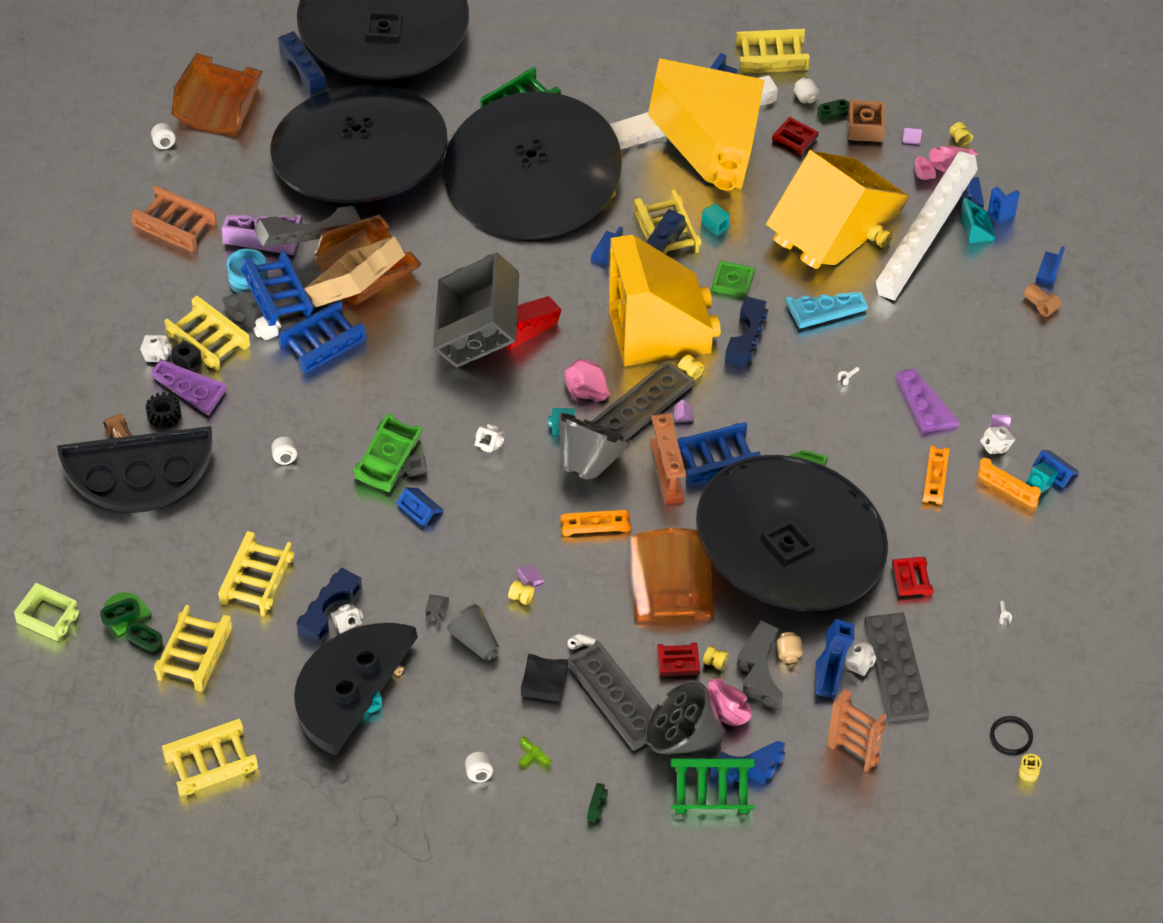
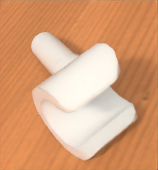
M855 367L848 373L845 371L839 372L838 381L845 378L843 385H848L849 378L858 372L859 368Z
M1002 600L1000 601L1001 615L999 623L1002 624L1003 618H1007L1010 624L1012 615L1006 611L1005 602Z

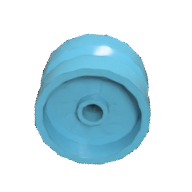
M240 249L232 253L226 263L230 288L235 293L250 290L241 272L244 258L251 257L256 265L266 264V258L261 252L255 249ZM267 271L259 272L261 278L268 279Z

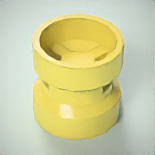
M963 122L954 124L949 130L950 135L955 138V142L960 147L968 145L973 139V135L967 130Z
M876 223L870 228L867 238L875 241L880 248H884L891 241L892 233L888 230H883V227Z
M688 354L679 362L678 368L687 373L693 380H696L702 374L704 365L696 362L694 357Z
M515 580L510 587L508 597L512 600L518 599L522 604L528 605L532 600L535 588L530 585L525 586L521 581Z
M709 645L702 663L707 666H715L717 670L722 671L726 665L729 652L724 650L718 651L716 647Z
M1035 754L1023 756L1019 768V776L1024 781L1032 782L1038 778L1042 765L1040 757Z

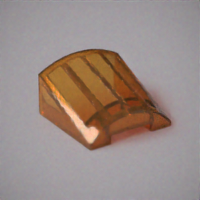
M196 53L174 86L171 114L186 125L204 132L215 134L238 133L263 71L250 67H245L243 72L212 64L213 57Z
M379 214L322 233L314 254L319 270L329 269L349 251L392 237L388 232L390 226ZM404 251L406 255L364 291L343 298V300L353 306H357L419 268L421 263L411 251L407 253Z
M664 528L632 535L630 541V566L634 621H654L655 617L694 615V620L714 619L711 561L703 550L697 530Z

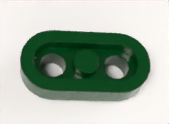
M839 99L823 103L817 108V117L823 121H829L847 116L849 101Z
M128 598L105 606L100 612L102 623L106 626H115L136 618L140 613L139 603L135 599Z
M132 622L127 626V638L136 645L150 652L158 651L163 646L162 635L141 622Z
M596 783L588 809V821L596 822L597 818L601 819L603 812L601 803L602 801L606 802L608 796V789H605V784Z

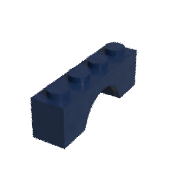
M293 31L278 37L280 53L287 63L292 61L295 64L303 86L308 93L314 95L326 90L325 74L296 33Z
M668 209L646 243L663 253L667 245L673 240H678L686 228L685 216Z
M745 296L740 309L739 321L748 328V331L741 336L730 337L725 353V363L746 368L748 362H752L754 356L753 347L757 348L759 342L758 333L762 334L764 327L762 322L767 319L769 309H766L767 301Z
M342 567L337 573H334L329 584L321 589L317 599L309 604L306 613L298 618L296 623L298 635L318 645L329 632L328 619L324 615L326 610L339 602L351 603L362 589L361 577Z

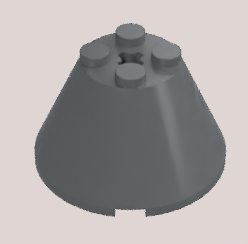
M560 413L561 469L571 473L572 471L578 472V476L583 479L589 480L590 478L594 480V478H597L632 443L630 439L624 441L623 435L586 419L581 421L576 419L574 415Z
M687 681L677 685L666 694L668 698L661 706L657 704L652 711L645 731L646 743L653 751L661 754L694 759H705L710 755H717L721 750L720 744L726 730L721 724L708 689L698 681Z

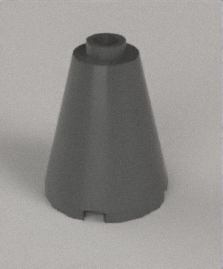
M473 604L460 612L461 616L457 620L454 617L448 624L447 630L482 659L492 660L499 654L498 650L500 647L481 607Z

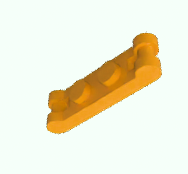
M933 445L930 446L923 502L928 503L932 501L942 505L950 448L944 447V449H940ZM930 491H936L938 493L930 494Z
M988 458L981 459L980 468L978 469V476L1031 507L1038 505L1041 493L1039 487H1031L1025 484L1022 480L1011 476L1005 470L992 465L991 460Z
M628 510L567 513L560 516L561 524H563L561 531L564 536H570L574 533L605 531L629 532L632 529L629 522L630 512Z

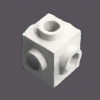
M145 335L140 350L146 362H159L160 359L167 361L169 354H171L172 345L169 343L166 335Z
M491 423L479 427L475 435V446L481 447V450L486 452L499 449L504 442V436H502L504 431L498 429L499 426Z
M1005 426L989 427L984 432L980 442L990 454H1002L1009 450L1015 438Z
M346 604L340 606L338 611L330 613L336 632L339 634L363 626V614L360 609L353 605Z
M855 640L849 647L844 660L846 668L864 676L876 660L873 647L867 642Z

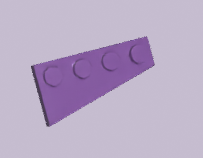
M161 359L151 372L152 378L208 416L227 390V385Z
M914 368L897 372L896 378L922 434L958 426V419Z

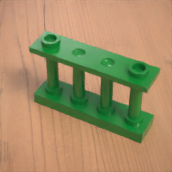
M532 67L491 93L484 95L480 99V108L492 101L513 95L516 92H527L524 87L529 84L534 86L539 92L561 94V90L557 86L547 90L536 80V68Z
M670 759V767H675V771H677V805H670V809H675V813H687V809H737V813H750V809H755V805H748V772H750V767H754V759ZM687 767H696V771H698V805H685V771H687ZM708 767H716V771H718L719 805H706V771H708ZM729 767H737V772H739V805H727V771H729Z

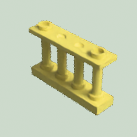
M805 29L736 32L735 44L736 46H742L744 57H740V74L808 71L809 54H802L800 44L804 43ZM783 44H794L795 54L785 55ZM759 45L761 56H751L749 46ZM766 45H777L778 55H768Z
M671 190V200L648 206L643 203L641 198L634 199V213L647 240L654 231L655 225H658L663 216L657 218L650 217L649 212L673 207L675 212L685 216L686 228L682 233H686L688 239L668 244L663 253L667 254L668 251L692 246L695 254L699 253V245H701L700 236L696 235L683 208L682 198L677 195L675 190Z
M195 296L192 299V311L176 324L172 323L169 319L164 320L165 332L170 338H174L180 343L185 340L197 348L205 364L217 372L220 370L219 359L233 347L240 346L244 350L250 347L249 334L199 296ZM197 316L205 320L188 334L181 329ZM209 326L215 327L217 331L201 344L194 339ZM222 336H227L230 341L214 354L207 349Z
M247 531L219 590L220 604L228 606L230 599H240L258 604L261 615L265 616L267 610H270L272 607L273 596L288 563L293 561L294 551H292V544L287 542L284 551L260 545L255 540V533ZM256 551L278 557L280 560L277 566L252 560L250 556ZM251 567L273 573L269 582L243 575V571L245 568ZM242 582L264 588L266 591L263 597L237 591L236 586Z
M185 605L183 612L180 611L178 614L176 627L161 659L155 663L154 671H156L157 679L162 681L165 672L192 679L195 690L203 692L232 630L231 617L223 615L220 622H210L192 617L190 606ZM191 624L213 630L215 634L213 638L207 639L185 633L184 631L187 625ZM180 640L205 646L207 651L205 654L199 655L177 649ZM176 656L200 663L198 670L191 671L169 664L172 657Z
M240 718L162 746L166 763L173 761L181 781L176 782L180 796L191 794L195 790L243 773H250L258 768L256 755L248 757L240 737L244 736ZM231 740L240 760L228 764L220 744ZM212 747L221 767L208 770L201 751ZM193 754L201 774L189 778L181 758Z

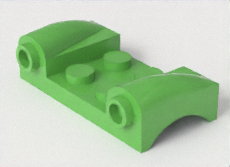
M387 413L384 420L380 421L377 433L360 463H357L354 467L353 474H355V479L390 493L407 457L421 437L422 427L405 425L395 419L392 414Z

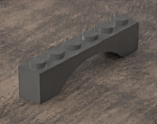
M354 206L337 208L335 213L329 218L316 223H294L276 216L261 218L254 231L263 247H275L296 242L354 235L358 232L362 221Z

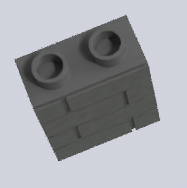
M499 253L489 254L473 264L458 268L453 273L438 279L433 349L456 368L516 342L519 273Z

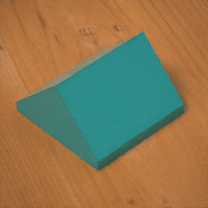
M964 198L960 217L968 242L975 243L995 240L996 236L988 211L968 198Z

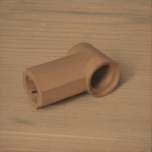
M1035 283L1029 284L1023 294L1037 306L1039 313L1045 317L1052 314L1062 305L1060 298L1056 294H1048Z
M122 413L103 421L109 436H113V438L133 436Z

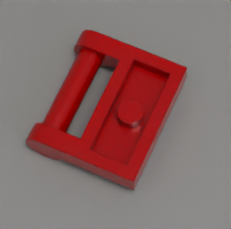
M789 116L775 131L772 141L780 142L803 156L807 148L818 138L819 132ZM785 134V135L789 136L790 138H792V139H794V140H796V141H798V142H800V143H802V144L799 145V144H797V143H795V142H793V141L787 139L786 137H784V136H782V135Z
M925 557L892 559L898 596L916 594L928 596L933 594L934 590L929 582L926 568L927 559ZM914 567L919 568L922 585L917 584Z
M697 643L675 646L657 644L660 677L700 675ZM673 653H691V654H678V655H664V654H673Z

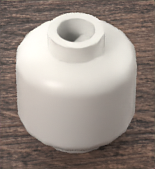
M804 77L794 84L793 92L802 104H812L818 99L819 88L812 79Z
M159 123L152 128L151 138L157 148L168 149L174 145L175 134L169 124Z
M264 316L256 319V327L253 329L258 338L262 337L267 341L278 336L281 333L280 329L283 327L279 318L276 325L268 326Z
M279 437L273 441L271 451L274 461L281 465H287L295 461L297 448L293 439Z
M474 752L466 758L465 768L470 780L485 782L492 776L493 766L487 753Z

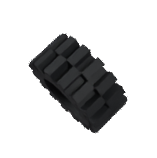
M158 392L156 397L152 395L150 397L151 400H147V418L153 426L158 424V428H162V425L168 428V424L173 426L174 421L176 423L179 421L181 408L177 396H172V393L169 392L168 395L165 392L159 395ZM161 407L170 408V410L165 413L157 412V410Z

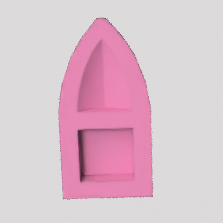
M918 156L915 160L914 169L917 177L922 180L936 178V170L931 162L922 156Z

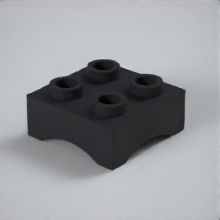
M528 654L521 684V696L561 702L568 670V660L546 659L534 654Z

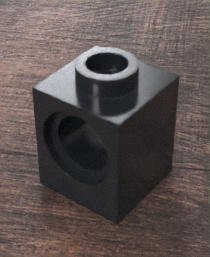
M185 340L175 345L171 350L172 361L177 366L193 371L202 363L200 351Z

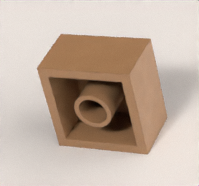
M850 100L848 140L883 142L885 102Z

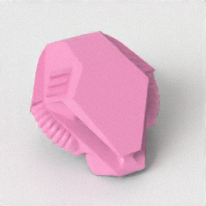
M947 145V147L932 148L929 158L931 164L936 169L946 173L959 151L975 156L978 155V152L975 148L967 150Z
M577 359L566 368L564 379L569 392L575 397L592 399L598 403L610 396L606 386V375L599 364L584 359Z
M721 678L711 679L708 682L709 686L707 689L721 722L729 726H739L751 719L752 708L746 703L747 696L743 692L730 685H725Z

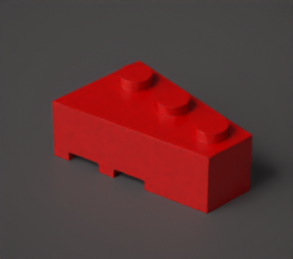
M550 296L518 305L516 342L506 347L511 350L557 324L562 309Z

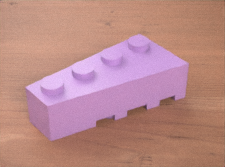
M251 215L226 216L222 226L223 244L277 253L285 251L286 254L294 255L298 242L277 245L275 247L262 246L254 229L259 219L268 218V215H261L257 218H252ZM279 215V218L283 220L302 223V215H295V218Z

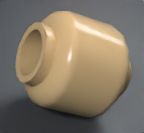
M794 632L783 633L776 640L778 657L781 660H786V663L797 662V658L803 655L801 638L795 635Z

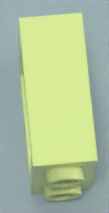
M35 583L14 611L18 624L58 641L61 636L65 635L70 623L76 620L79 610L76 600ZM42 600L65 610L54 627L31 617Z

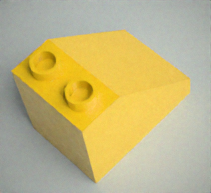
M659 58L648 116L706 182L714 183L721 190L742 189L751 154L765 80Z
M810 150L766 225L776 231L773 237L775 242L787 249H792L794 245L804 251L800 259L809 266L819 269L821 264L837 265L868 240L867 234L870 228L876 223L882 227L887 225L900 214L910 196L856 158Z
M627 235L611 238L608 311L624 367L683 358L688 354L695 356L711 353L712 338L719 337L721 331L718 316L709 315L707 309L712 307L709 287H700L695 272L638 237Z

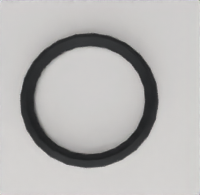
M1001 717L993 723L990 730L993 744L1006 753L1023 752L1029 748L1033 741V731L1030 725L1019 717ZM1006 720L1018 721L1027 728L1029 740L1022 748L1007 749L1001 746L995 738L996 726Z

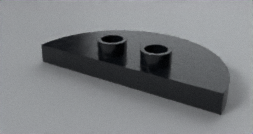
M207 426L57 445V450L66 477L73 487L86 499L113 511L128 513L146 512L175 502L196 485L205 472L210 460L213 444L212 427Z
M399 623L364 625L337 635L312 654L298 676L294 700L302 728L317 746L333 755H337L373 703L377 692L379 691L380 693L417 640L416 628Z

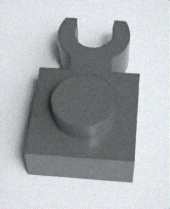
M424 453L407 457L398 474V478L402 477L405 473L409 477L427 473Z
M429 594L425 610L426 615H428L426 617V627H429L430 622L435 621L436 628H440V617L445 618L449 597Z

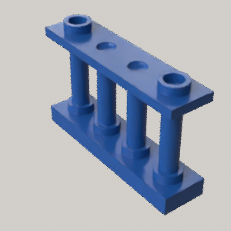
M281 251L277 262L261 265L254 264L251 257L244 258L241 272L268 326L276 325L277 319L281 314L302 310L305 318L310 317L313 310V302L308 298L292 266V261L285 251ZM280 268L283 276L263 279L259 272ZM288 282L291 290L270 293L266 286ZM295 296L298 304L277 307L273 300Z
M341 300L330 304L328 307L292 327L284 329L278 334L279 346L282 348L290 344L300 356V370L304 374L366 340V331L363 324L360 323L352 326L342 315L343 307ZM336 318L347 331L337 335L327 322ZM321 327L331 340L322 344L311 331ZM305 335L315 346V349L306 352L296 340Z
M746 422L677 439L680 453H683L689 469H686V483L688 487L710 481L719 471L734 462L754 456H761L759 451L751 453L744 438L747 435ZM737 439L743 455L732 457L726 441ZM719 443L725 460L715 462L708 446ZM701 448L707 464L696 466L690 450Z

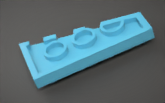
M861 292L838 293L837 296H827V294L814 298L801 296L800 299L786 297L785 299L799 329L862 312L868 308Z

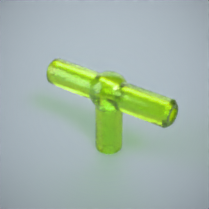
M526 737L520 738V744L529 750L519 760V764L522 767L528 764L534 757H537L546 766L551 764L552 760L541 751L539 746L534 745Z

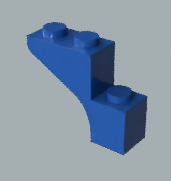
M835 619L826 631V649L816 661L815 694L832 699L836 697L844 660L849 647L854 641V624Z
M776 741L742 757L732 756L721 751L716 759H754V767H750L748 776L764 784L767 778L771 779L774 775L777 763L781 764L786 755L784 752L785 743ZM711 767L710 777L718 780L716 767ZM729 767V771H727V786L732 788L735 782L739 783L737 767Z

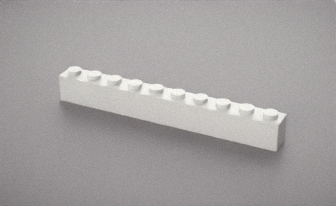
M767 75L758 78L765 80L760 106L776 102L778 88L771 77ZM648 112L610 124L617 136L620 149L666 136L648 116Z
M962 151L958 152L878 277L876 285L879 296L896 300L977 172L975 155Z

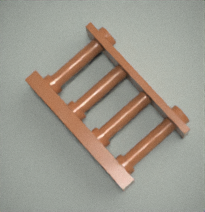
M155 185L153 187L155 200L144 212L134 209L131 213L133 226L194 252L197 249L196 235L206 223L214 226L217 225L216 212ZM161 203L169 205L160 218L150 216ZM176 209L184 212L175 225L166 223ZM191 216L200 219L190 232L181 230Z
M671 414L653 415L651 419L656 438L650 439V446L665 504L684 502V493L679 477H685L686 472Z
M845 689L833 702L827 746L833 750L838 744L848 747L865 759L864 770L868 772L881 759L879 754L883 732L887 726L885 724L886 714L882 713L876 721L852 705V692ZM852 714L853 716H855V717L858 718L859 720L863 721L864 723H866L867 725H869V726L871 727V729L868 728L867 726H865L864 724H862L861 722H859L858 720H856L855 718H853V717L850 716V715ZM849 725L858 730L859 732H861L862 734H864L865 736L869 737V740L861 734H859L858 732H856L855 730H853L852 728H850ZM847 736H849L850 738H852L853 740H855V741L858 742L859 744H861V745H863L864 747H866L867 750L864 749L863 747L859 746L858 744H856L855 742H853V741L850 740L849 738H847Z

